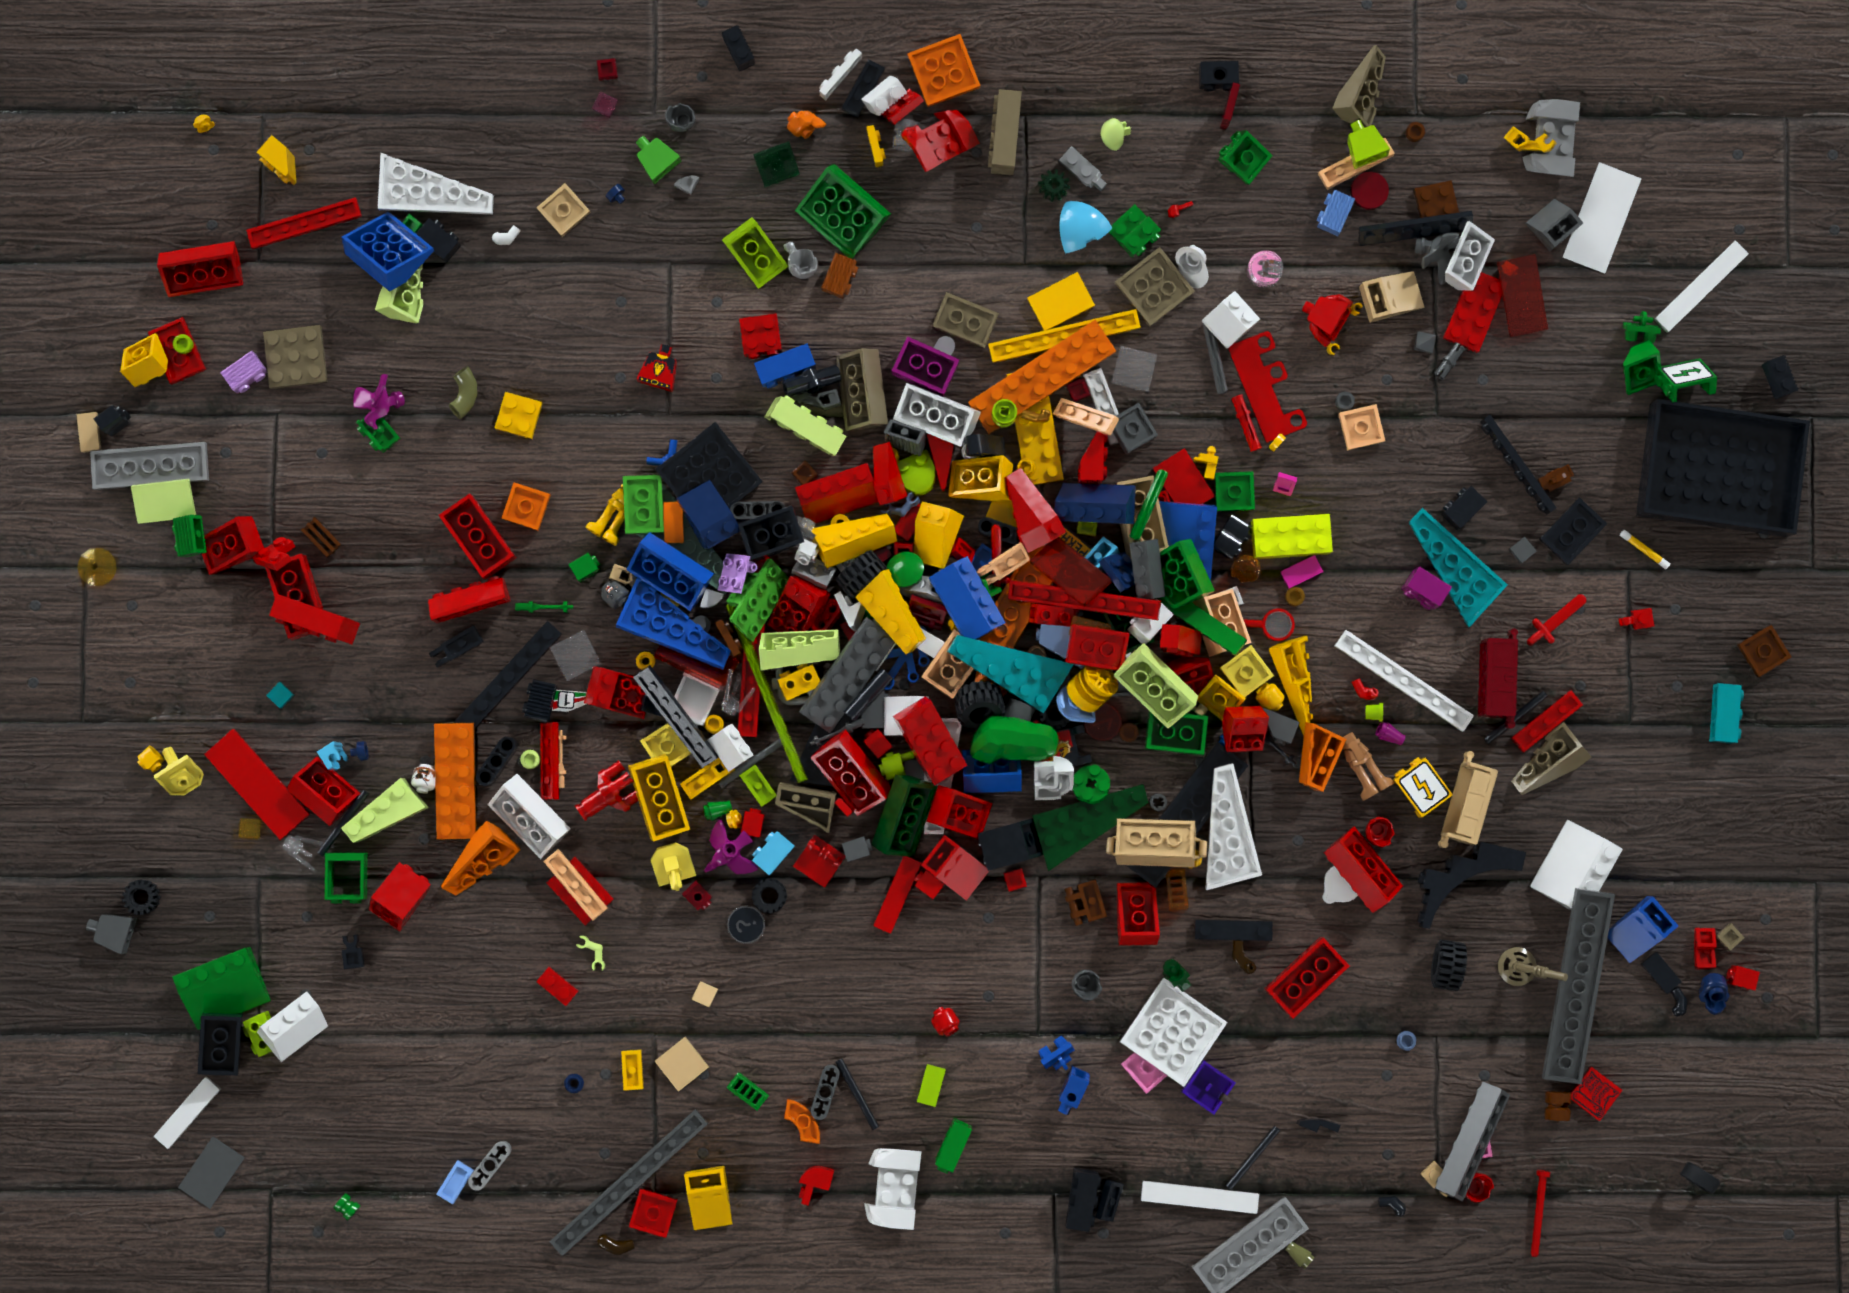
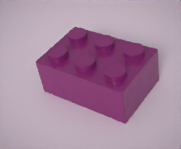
M907 336L893 366L892 375L944 397L960 360Z

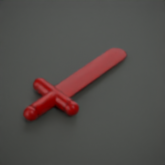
M997 524L991 528L992 560L1002 554L1001 528ZM1005 576L1001 580L995 581L993 586L1001 587V583L1008 584L1011 579L1009 576ZM1001 592L994 595V598L998 599Z
M1583 594L1577 595L1544 624L1537 618L1533 619L1532 624L1538 631L1527 639V644L1532 646L1542 637L1548 643H1554L1555 638L1551 635V632L1581 608L1587 601L1586 597Z

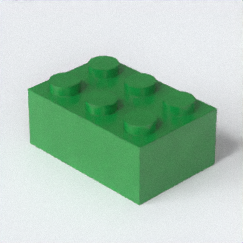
M1148 711L1145 749L1204 755L1208 716L1185 714L1170 728H1167Z

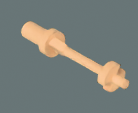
M559 730V788H565L564 774H566L563 766V740H566V736H563L562 730Z

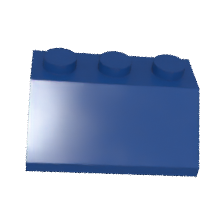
M962 750V756L967 763V766L963 768L964 793L1022 791L1021 760H1005L1000 758L988 764L974 759L970 754V750Z

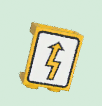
M1417 757L1409 763L1411 767L1406 770L1402 768L1394 774L1393 782L1399 786L1416 809L1414 812L1418 818H1422L1453 796V794L1426 757L1421 759Z

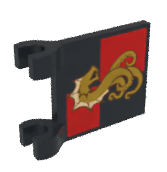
M1084 725L1056 731L1059 742L1057 751L1053 756L1067 759L1072 763V766L1092 762L1091 755L1079 756L1075 735L1085 732ZM1053 757L1045 761H1053Z

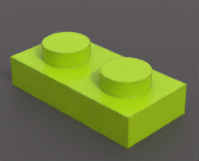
M756 765L739 775L761 807L776 798L777 794Z

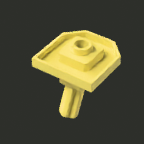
M172 747L163 749L162 754L168 765L155 774L154 778L170 795L184 796L201 785L204 775L203 771L188 755L178 759Z
M676 842L658 847L651 858L659 887L670 884L672 890L679 891L682 888L681 880L696 876L688 848Z

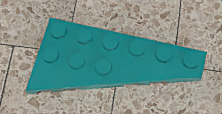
M1421 508L1408 523L1440 579L1452 586L1449 595L1469 628L1508 584L1426 510Z
M960 635L955 637L947 650L948 653L1041 713L1045 712L1074 665Z

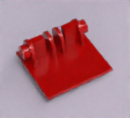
M814 834L793 867L825 888L846 856Z

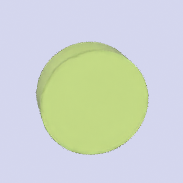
M534 750L523 752L520 758L522 766L527 769H535L540 764V755Z

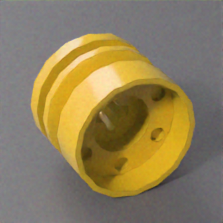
M1085 666L1067 683V693L1071 701L1078 708L1089 713L1095 712L1118 691V680L1110 669Z

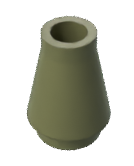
M1293 1241L1285 1249L1297 1265L1304 1269L1315 1258L1311 1255L1312 1252Z

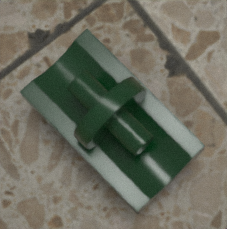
M1169 959L1163 964L1164 972L1162 974L1174 987L1178 986L1183 992L1191 986L1187 979L1190 976L1189 973L1176 960Z

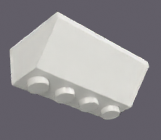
M906 383L893 419L926 430L928 434L962 447L966 442L965 436L971 435L974 431L981 412L914 384Z
M518 774L504 783L487 804L540 859L559 843L571 829Z

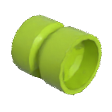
M1008 399L997 401L992 409L993 422L1001 428H1007L1015 422L1017 416L1016 405Z

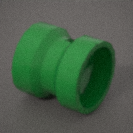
M345 1193L333 1209L341 1212L348 1221L361 1205L357 1202H350L351 1197Z

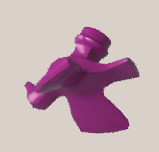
M387 374L380 375L379 384L375 392L371 393L362 387H357L354 392V408L371 410L364 417V422L374 430L378 429L376 420L385 417L390 410V406L398 409L405 404L404 396L400 391H393L388 396L386 391Z
M718 820L709 839L712 848L716 852L712 860L705 867L704 872L713 871L722 865H727L735 874H747L759 870L758 865L740 855L741 849L753 842L750 836L743 830L737 839L730 841L727 838L724 823L722 820Z

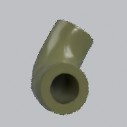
M469 366L464 367L453 375L458 385V395L449 404V407L458 419H462L473 408L478 395L477 381Z

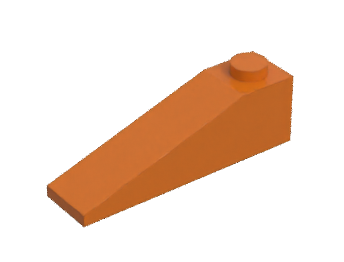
M486 821L473 834L442 883L441 888L455 896L474 885L478 878L483 875H490L492 873L491 870L497 866L506 865L520 851V847L501 828Z

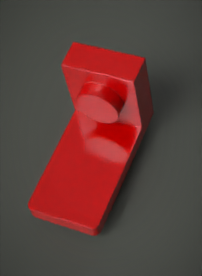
M1031 603L1029 622L1072 627L1074 609Z

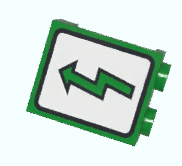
M1699 358L1657 367L1655 383L1672 402H1676L1677 389L1697 384L1708 395L1715 394L1717 376Z

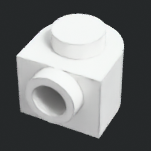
M804 539L805 542L799 545L794 559L803 565H809L811 559H816L819 549H817V544Z

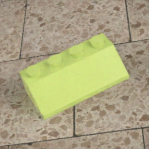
M1144 643L1129 655L1114 674V677L1167 728H1170L1196 706L1198 695Z

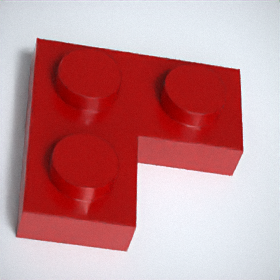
M284 537L277 538L271 545L259 550L258 554L252 558L255 564L277 571L291 561L289 554L286 553L295 548L294 542Z

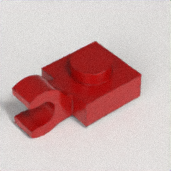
M1652 608L1633 610L1630 617L1618 619L1620 626L1633 624L1634 630L1655 627Z

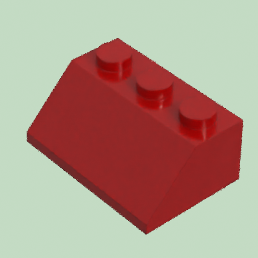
M318 756L296 773L286 788L329 826L335 823L347 811L360 794L358 790L338 773L328 770Z

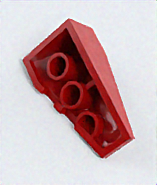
M1021 468L1005 477L1009 500L1012 501L1014 509L1013 517L1016 519L1018 530H1016L1017 535L1027 553L1053 541L1066 532L1057 514Z

